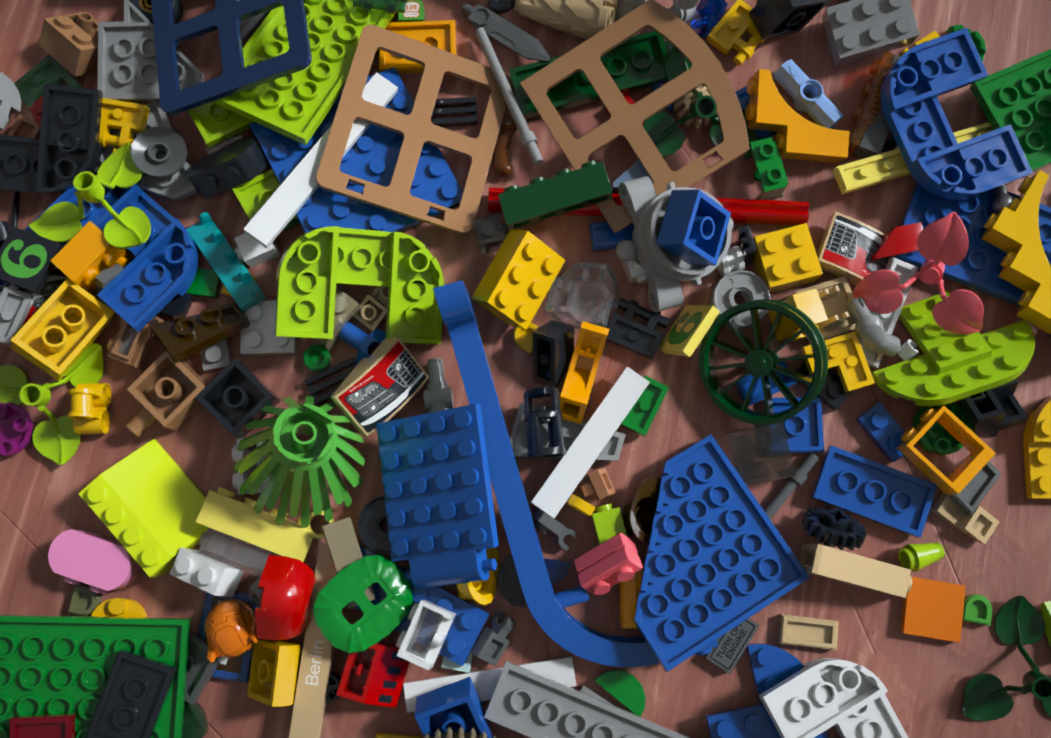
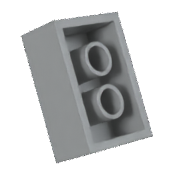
M851 0L826 8L822 16L823 26L835 67L912 45L920 35L910 0Z

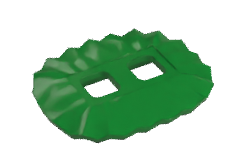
M380 555L364 556L341 570L318 593L313 606L315 622L324 637L335 648L347 653L365 651L388 636L409 614L413 602L411 584L406 580L403 572L391 560ZM373 583H378L386 593L385 599L377 605H373L365 595V590ZM351 601H354L363 612L362 618L354 624H350L341 613L342 608Z

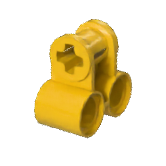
M80 383L76 388L69 389L71 411L67 413V418L73 419L75 433L77 435L107 434L110 428V416L107 411L112 395L110 385L108 383Z

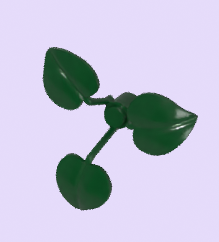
M674 46L670 50L665 63V74L669 81L692 67L691 63ZM694 89L691 93L696 98L690 103V114L675 122L671 114L658 112L644 121L643 127L662 157L671 155L681 148L685 141V134L678 126L693 118L701 120L710 117V120L714 122L709 130L710 139L715 146L723 142L722 131L716 114L717 104L713 97L703 96L701 91L698 92ZM742 111L748 142L756 141V132L753 129H748V120L745 119V113Z
M1018 595L1001 606L995 617L994 629L997 637L1004 644L1017 643V648L1030 666L1031 671L1024 675L1022 680L1023 686L1021 687L1013 685L1003 687L1002 681L990 673H980L973 676L964 688L961 708L962 714L972 720L993 721L1009 714L1014 706V701L1007 693L1008 691L1021 692L1023 694L1031 693L1041 700L1045 712L1051 717V678L1040 672L1039 667L1035 665L1023 647V643L1034 644L1040 640L1045 631L1044 619L1041 613L1024 596Z

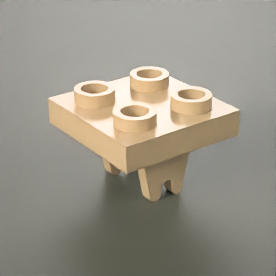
M846 276L807 287L792 294L817 289L828 319L818 325L824 340L855 330L856 322L846 307L848 302L854 299Z

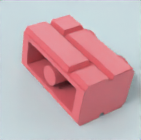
M620 532L576 558L574 562L583 589L594 595H603L611 590V586L618 582L631 580L634 577V573L643 568L640 557L637 555L638 551L634 541Z

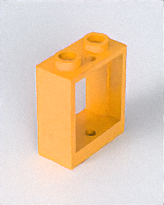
M945 406L935 409L932 407L928 408L919 417L921 423L915 429L913 427L909 428L901 436L900 439L903 442L897 447L903 455L946 495L959 494L996 454ZM936 421L971 452L948 478L914 447L915 443Z

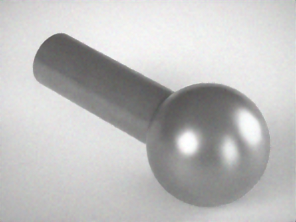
M1006 185L995 188L996 198L992 202V209L998 214L1004 207L1009 209L1014 198L1008 195Z

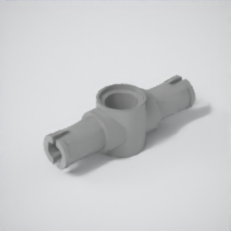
M441 358L427 360L429 383L426 385L427 389L423 390L426 413L454 408L452 388L448 386V382H445L443 360Z

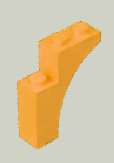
M759 69L749 78L747 94H750V100L745 111L748 129L778 132L775 141L781 158L839 163L848 158L849 131L819 126L796 113L778 92L770 70Z

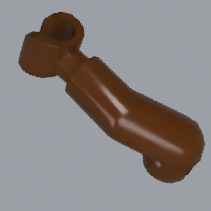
M514 119L503 124L502 129L505 132L500 136L493 152L494 171L497 174L500 173L503 177H508L513 171V166L507 163V150L511 145V138L514 132L518 129Z

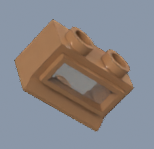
M155 316V317L151 320V321H153V320H157V319H158V322H159V323H161V322H166V321L162 320L161 318H159V317H157V316ZM120 317L119 325L121 328L117 336H113L109 340L107 345L109 353L107 356L146 371L147 366L141 364L140 361L146 349L152 351L156 347L157 341L151 338L153 332L149 324L138 332Z

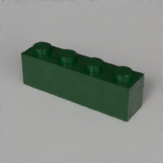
M596 161L586 162L581 165L580 169L574 171L570 169L558 171L555 173V177L535 178L529 181V185L520 188L518 185L509 186L503 190L504 193L498 194L509 230L613 199V192L604 163H597Z

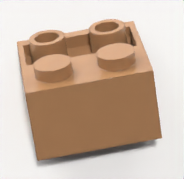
M88 12L44 18L39 46L73 76L96 72L98 70V21Z

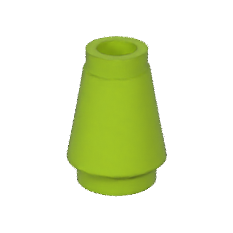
M939 542L906 544L898 552L901 566L913 572H917L939 559H943L945 556L944 549Z

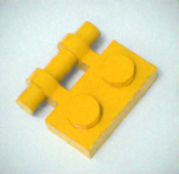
M742 0L735 2L706 39L707 42L725 55L732 48L735 49L738 53L733 58V61L739 66L745 60H749L752 57L754 49L759 43H763L766 40H762L748 14L753 8ZM746 31L752 36L747 43L741 39Z
M102 98L99 146L106 148L110 145L120 148L128 142L132 145L134 132L141 133L146 128L150 112L148 106ZM111 128L121 130L120 136L110 135Z

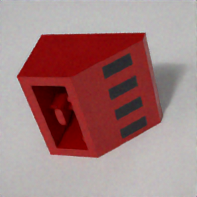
M381 640L365 651L349 653L336 695L363 704L396 708L410 662L396 656L400 648Z

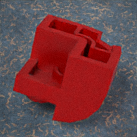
M268 556L258 585L262 592L260 607L255 609L257 639L287 640L298 636L308 627L311 621L310 598L316 577L314 571L307 564L286 556Z

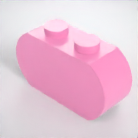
M70 529L62 532L53 540L48 552V561L52 571L64 576L63 581L74 585H80L81 582L90 585L89 590L101 594L129 586L135 581L141 568L119 541L86 530Z

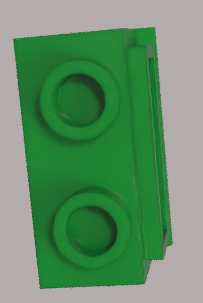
M772 137L750 142V149L744 154V158L753 157L757 170L753 174V178L755 181H760L763 188L757 199L770 200L783 197V191L789 183L776 141L773 142Z

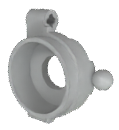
M644 176L619 184L621 202L626 206L631 215L635 230H633L632 234L633 242L630 240L619 242L616 247V255L618 259L624 262L633 260L637 255L641 264L645 265L649 285L648 301L654 312H660L683 304L684 297L680 281H692L695 286L702 284L701 277L711 273L722 262L730 247L734 224L730 217L716 266L689 265L656 244L672 190H697V188H676L674 182L667 184L665 192L656 196L651 179L648 176ZM701 190L703 193H705L707 196H709L711 199H713L715 202L722 206V204L714 196H712L706 191Z

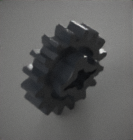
M815 506V509L808 508L802 521V529L808 531V536L816 537V541L823 542L824 546L831 548L837 546L840 550H843L844 547L851 551L854 550V547L859 549L863 545L867 534L865 531L866 527L859 525V520L850 518V514H845L843 510L834 508V510L828 507L821 509L818 506Z

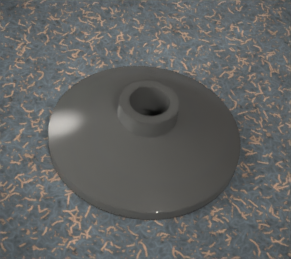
M153 127L144 130L134 139L131 147V156L136 167L144 174L158 178L168 177L177 173L184 166L187 159V147L183 138L175 131L165 127ZM160 153H163V154L166 155V156H165L164 158H162V159H157V158H156V156H157L158 154H160Z

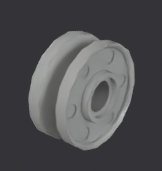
M738 270L728 273L719 280L710 294L709 305L718 309L720 315L737 305L734 302V295L742 296L745 299V303L753 300L770 299L771 296L768 286L761 277L750 271ZM758 309L759 320L765 316L768 310ZM750 310L733 318L742 330L753 326Z

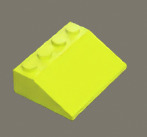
M156 439L151 440L101 473L78 493L150 578L162 577L172 568L181 547L193 549L214 530L196 523L206 496Z

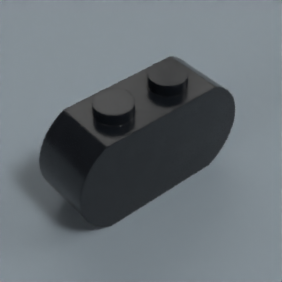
M246 137L203 156L186 171L185 176L201 198L208 199L254 179L267 167L268 161L253 137Z

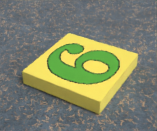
M686 305L658 346V349L664 354L691 357L720 311L710 305Z

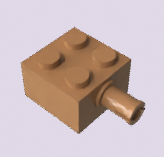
M165 351L127 388L143 406V409L126 424L127 428L140 437L157 419L164 427L177 431L202 406L195 397L208 384L184 360L174 363Z

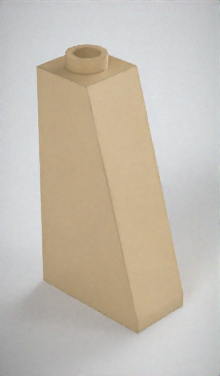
M820 544L802 545L799 562L807 574L906 598V594L912 588L910 569Z

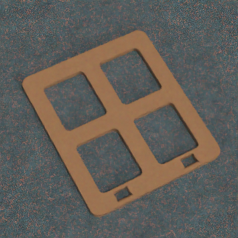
M376 25L365 26L360 35L317 171V185L324 190L464 235L469 233L474 226L507 105L491 68ZM377 50L394 54L421 64L424 67L411 114L405 115L365 101L362 98ZM504 73L511 87V77L508 74ZM445 74L489 89L490 95L478 138L465 136L434 125L431 122L442 78ZM355 120H361L403 136L402 146L391 183L387 187L340 171V164ZM426 143L466 156L471 160L460 204L456 210L414 197L410 194L422 147ZM348 181L364 186L362 194L346 189ZM429 208L444 213L443 220L428 216Z

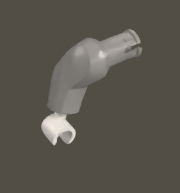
M854 298L848 302L846 307L856 322L855 331L871 351L891 357L898 353L905 361L912 359L919 353L918 350L914 349L917 347V344L913 340L908 339L903 345H900L898 337L885 332L880 318L871 314L863 298Z

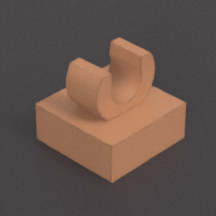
M605 468L589 473L591 482L581 486L585 497L597 493L599 500L616 493Z

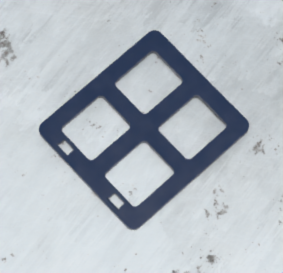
M151 0L160 107L167 115H176L306 69L311 64L312 55L303 0H215V8L212 11L177 24L173 23L171 0ZM284 6L289 50L284 54L245 67L240 33L241 21ZM218 30L223 73L217 78L180 90L176 46L179 43Z

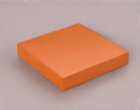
M912 577V588L906 594V598H903L900 633L960 643L966 586Z

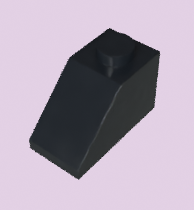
M551 320L532 332L533 380L557 387L574 352V326Z

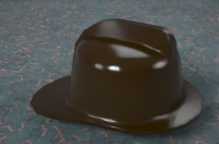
M656 477L645 478L639 484L633 500L625 505L622 512L626 534L636 536L644 543H649L661 479Z

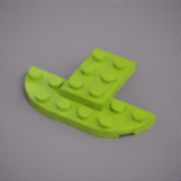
M949 291L945 292L948 297L950 295ZM940 294L903 306L899 315V319L924 354L874 371L872 377L874 382L884 392L896 399L901 397L916 402L915 405L919 406L945 405L1004 385L1020 376L1028 367L1034 353V333L1030 324L1025 320L984 334L979 332L956 334L946 331L935 322L932 314L934 305L943 301Z

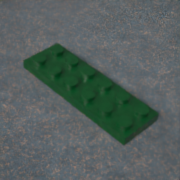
M655 31L633 36L600 58L622 94L669 82L665 74V63L668 53L663 37ZM561 56L550 58L549 62L538 61L509 69L517 102L525 119L540 115L520 82ZM581 71L574 73L552 87L546 94L557 111L600 100Z

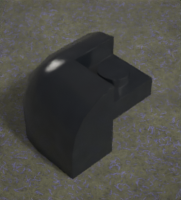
M1017 379L959 400L962 414L979 438L997 437L1000 430L1026 423L1028 416L1014 396L1018 385Z

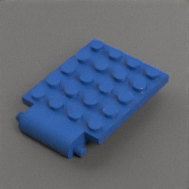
M472 404L377 423L392 562L409 559L410 570H406L405 577L406 580L412 581L418 589L488 580L489 571L497 569V562L494 558L487 559L486 549L495 548L499 544L481 405Z

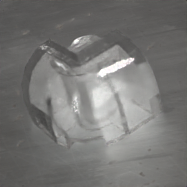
M582 262L573 264V268L566 271L560 278L556 276L551 286L545 311L556 321L574 326L575 329H580L583 321L606 328L611 308H617L619 287L614 271L607 263Z

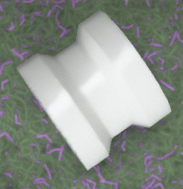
M739 246L732 247L717 266L722 277L730 272L745 270L744 257Z

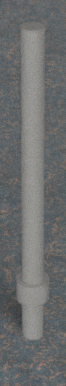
M482 27L478 28L475 31V35L521 135L519 137L523 148L527 149L533 164L539 165L544 160L536 145L538 143L534 132L530 131L485 29Z

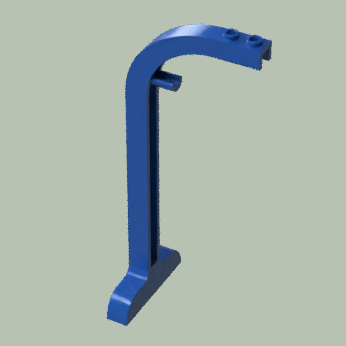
M463 280L433 288L443 322L451 338L469 405H481L490 479L522 592L534 619L553 641L567 651L588 661L616 667H639L659 663L643 636L609 635L594 630L573 617L565 607L590 601L587 590L583 589L582 586L558 593L554 592L479 333L470 294ZM717 639L695 653V655L710 653L712 648L718 647Z

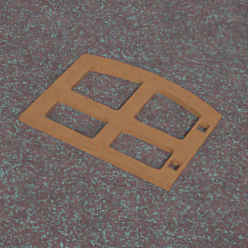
M648 0L520 82L574 170L580 169L582 164L589 162V156L615 139L624 137L652 179L656 196L665 192L667 184L674 182L676 188H690L750 149L746 124L739 100L720 62L707 44L688 24L654 0ZM649 27L671 43L691 63L692 67L635 104H629L600 58L638 32ZM581 71L599 96L611 118L583 137L576 139L572 136L546 94L552 87L574 73ZM699 86H705L709 95L714 98L717 104L716 113L722 131L723 142L681 169L672 171L642 124L645 120ZM717 153L721 160L707 168L703 160ZM613 199L596 204L615 234L633 224L632 217L626 206L616 205Z

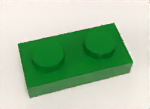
M646 375L643 378L650 383L620 424L643 437L646 436L669 389L668 386Z

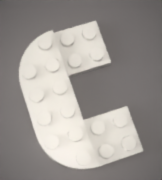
M820 658L803 664V669L759 695L781 738H814L834 725L841 738H908L885 695L888 691L884 684L870 670L850 661L837 658Z

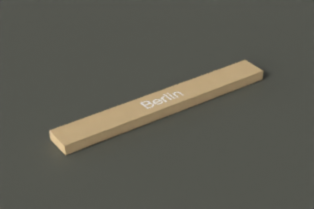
M324 543L319 544L315 569L316 582L310 601L311 621L305 632L289 738H320L334 646L324 637L317 626L313 606L318 593L336 576L328 546Z

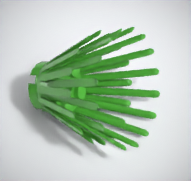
M306 396L304 404L296 403L291 397L282 399L289 408L287 409L265 406L261 409L262 412L274 414L278 417L250 421L246 425V429L270 428L240 440L237 447L238 451L260 442H265L235 463L234 471L243 474L264 458L239 488L241 495H244L247 491L250 495H254L271 473L254 506V511L260 514L265 504L267 509L273 510L284 485L275 523L278 525L284 524L289 501V515L291 517L298 515L301 495L300 526L306 528L309 526L310 489L314 514L320 515L323 507L325 520L330 521L333 519L325 478L337 505L344 501L345 505L349 507L352 503V499L336 466L354 488L357 485L362 486L363 478L341 451L362 466H364L366 459L364 454L338 436L340 435L363 443L362 437L357 433L334 424L352 423L347 416L329 415L326 413L335 408V404L329 402L323 406H314V397ZM305 434L311 439L303 442L297 439V436Z

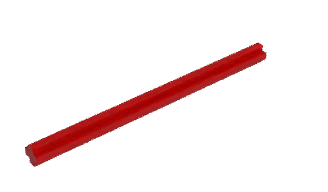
M489 187V212H503L498 194L504 193L503 190L505 188ZM613 193L615 204L623 205L619 193ZM716 198L731 213L730 217L734 223L801 225L808 223L809 203L804 201ZM596 204L562 214L604 217Z

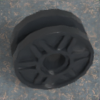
M383 495L372 499L364 506L359 515L358 530L361 540L369 549L380 554L391 555L389 533H385L382 529V522L387 518L385 497Z

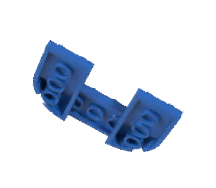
M967 28L932 39L909 49L890 67L881 87V105L884 116L910 173L924 189L948 200L975 198L982 193L1022 179L1033 173L1011 124L957 143L937 96L979 82L989 76Z
M137 184L126 189L117 186L114 189L104 187V199L118 215L126 207H137L147 215L151 224V233L148 240L140 246L127 248L136 257L97 294L128 324L140 332L148 324V321H151L177 294L183 296L187 292L198 268L197 247L181 222L149 197ZM76 188L67 189L48 208L59 202H70L78 207V200L74 194L77 191ZM83 199L85 217L79 220L84 227L91 221L103 230L107 222L114 219V217L100 202L90 203ZM43 211L34 221H36L45 211ZM27 226V227L24 229L25 231H28V232H30V233L36 234V233L30 228V226Z

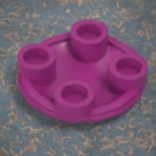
M0 402V456H13L21 452L29 443L33 433V422L29 413L22 406L14 403Z

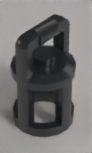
M542 386L525 391L523 399L528 443L527 458H550L566 455L562 429L563 416L560 408L558 388ZM551 395L552 409H549V406L535 407L536 411H533V398L538 399ZM540 424L548 425L549 447L542 448Z

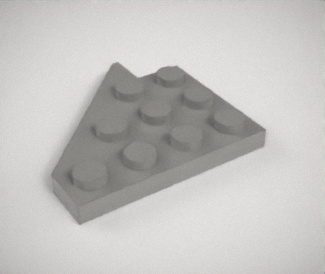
M124 0V21L98 22L97 90L103 92L102 98L124 102L160 101L154 26L129 0ZM176 47L180 90L204 82V74Z

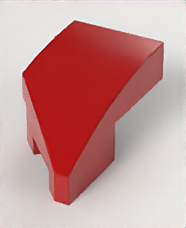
M922 223L895 227L889 233L884 234L881 239L882 242L877 251L872 254L871 260L875 261L919 252L917 239L923 230Z

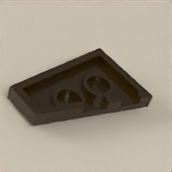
M236 303L203 309L200 314L184 317V314L173 316L174 320L159 323L158 319L148 321L151 331L174 363L250 326L249 319Z

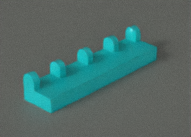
M207 212L201 213L198 217L200 221L186 230L236 304L245 312L265 300L266 297L250 272L237 257L236 252L229 245L222 232L215 225Z

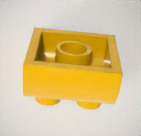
M258 639V642L253 645L247 697L271 707L293 705L298 682V667L301 664L303 651L301 643L289 640Z

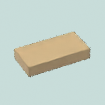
M780 614L778 643L837 650L839 621Z

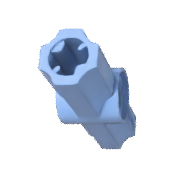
M792 59L783 63L773 74L776 81L793 98L796 109L806 112L817 125L832 129L844 117L837 107L823 94L821 83L817 80L809 79ZM803 93L810 94L813 99L807 98Z

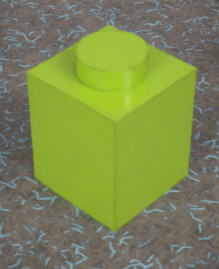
M612 503L596 507L597 513L592 514L591 518L598 545L620 532L627 536L620 507L613 509Z

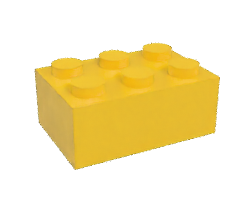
M510 229L471 299L509 326L527 330L563 266L565 259L529 231Z
M67 278L10 340L11 349L57 381H60L110 324L115 311Z

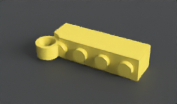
M219 487L218 491L209 490L196 520V523L276 554L298 559L303 563L306 562L315 538H325L324 533L317 534L311 528V521L316 516L314 512L309 515V526L306 528L300 526L301 518H298L297 522L286 518L288 513H286L284 524L278 525L275 523L278 509L274 508L271 512L262 509L261 513L257 514L254 511V506L257 503L256 500L246 497L244 501L234 498L235 492Z

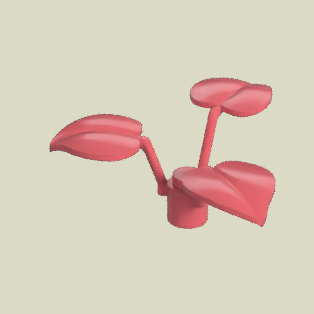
M951 212L943 218L930 223L920 232L917 239V247L920 254L926 259L922 263L920 271L915 272L914 276L904 284L899 285V276L896 272L877 270L861 279L853 291L854 298H863L870 311L888 314L896 311L901 306L903 294L900 290L906 289L914 281L921 279L925 284L938 285L939 294L943 301L934 305L932 314L935 322L941 328L956 334H972L979 332L983 327L984 308L981 299L974 292L964 289L955 290L947 297L943 286L942 276L945 264L954 266L960 263L965 258L969 247L965 225L956 212Z

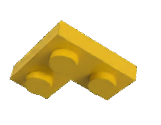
M856 331L825 340L828 352V369L836 367L845 393L875 383ZM811 345L801 348L802 354L813 353ZM814 358L804 359L809 374H813Z

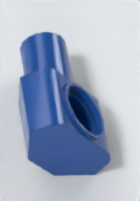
M347 322L341 329L338 338L359 351L355 362L359 363L363 358L371 356L372 349L379 346L386 339V333L377 328L368 335L350 322Z

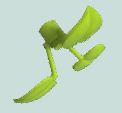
M128 142L113 152L101 164L97 175L84 171L75 176L73 185L77 190L74 194L78 200V207L70 202L54 204L36 221L30 223V228L37 235L58 243L69 242L83 228L79 220L85 217L84 199L90 203L100 202L114 217L104 227V237L110 245L120 249H127L145 243L151 233V224L147 215L141 209L133 206L124 208L118 215L104 199V187L114 189L117 186L126 189L135 185L141 179L143 172L136 167L131 156L132 145Z
M92 343L64 375L66 376L60 381L45 383L44 385L28 384L26 374L17 366H0V402L14 403L20 406L23 402L25 405L38 407L39 411L50 418V421H42L36 426L32 439L38 452L58 465L66 464L74 456L79 447L81 435L75 433L73 419L67 418V415L56 419L55 415L46 408L45 405L51 399L50 389L65 384L69 380L74 387L80 383H98L104 373L102 346Z

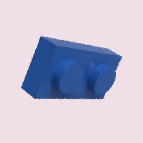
M881 402L876 403L856 419L890 463L903 456L897 447L903 442L900 438L905 432Z

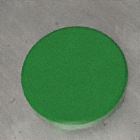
M954 402L939 406H921L912 420V427L915 429L921 423L919 417L928 408L932 407L935 409L945 406L973 432L962 414L961 408ZM937 421L917 441L921 448L935 455L951 454L963 447Z

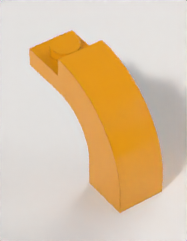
M582 322L560 395V408L563 416L562 419L578 424L582 423L608 336V328Z

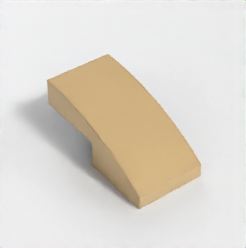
M942 492L931 509L952 526L984 545L999 524L996 518L979 505L972 515H965L944 492Z

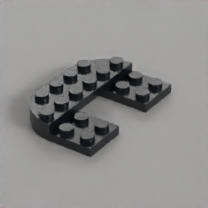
M44 83L40 139L0 134V189L49 195L61 194L67 189L74 187L73 180L77 174L84 171L93 173L102 154V147L99 146L103 92L95 89Z

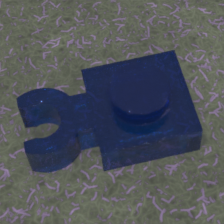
M701 0L696 10L700 15L692 21L691 28L700 29L698 33L700 38L707 37L711 32L712 26H716L719 23L728 5L725 0Z

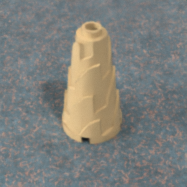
M516 0L515 10L519 11L520 16L586 40L616 22L618 0Z

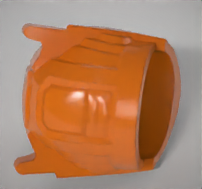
M234 598L226 599L218 603L208 614L205 620V632L208 644L207 659L210 663H213L217 657L224 656L228 659L237 657L250 650L252 645L258 642L255 611L245 602Z

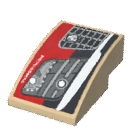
M835 211L828 220L817 252L821 269L835 274L836 279L846 276L848 283L855 286L868 274L877 270H885L890 258L871 260L872 254L877 251L882 242L881 239L884 233Z
M399 337L388 338L382 341L369 358H363L331 398L364 437H368L377 430V423L386 422L391 419L419 391L429 376Z

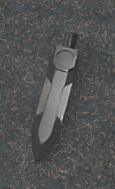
M468 3L463 4L461 12L469 16V23L475 28H484L489 37L525 59L543 62L550 61V56L535 37L480 4L476 8Z

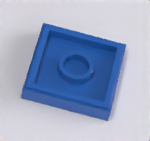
M816 397L809 406L792 418L777 424L766 425L767 453L824 452L821 397ZM772 398L774 412H780L793 407L786 398Z

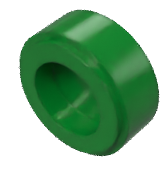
M312 345L303 354L304 365L315 373L328 369L332 361L330 352L321 345Z

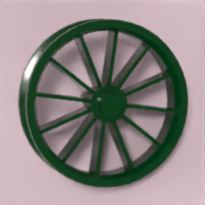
M773 299L749 301L736 305L720 314L703 337L699 351L701 380L712 401L729 416L753 425L777 424L792 418L804 410L820 393L828 371L826 343L813 320L797 307ZM758 309L777 312L765 347L763 345ZM749 310L756 347L733 319L737 315ZM786 316L801 329L773 351L771 350L782 318ZM727 324L750 353L717 340ZM804 332L810 342L813 353L780 357L778 352ZM715 346L745 358V362L714 366ZM814 358L813 378L801 375L777 365V363ZM745 366L746 373L725 389L721 387L715 370ZM775 371L810 385L800 401L796 399ZM750 374L753 376V379L741 406L731 399L726 392ZM769 377L793 407L780 412H774ZM759 378L762 381L767 413L748 409Z

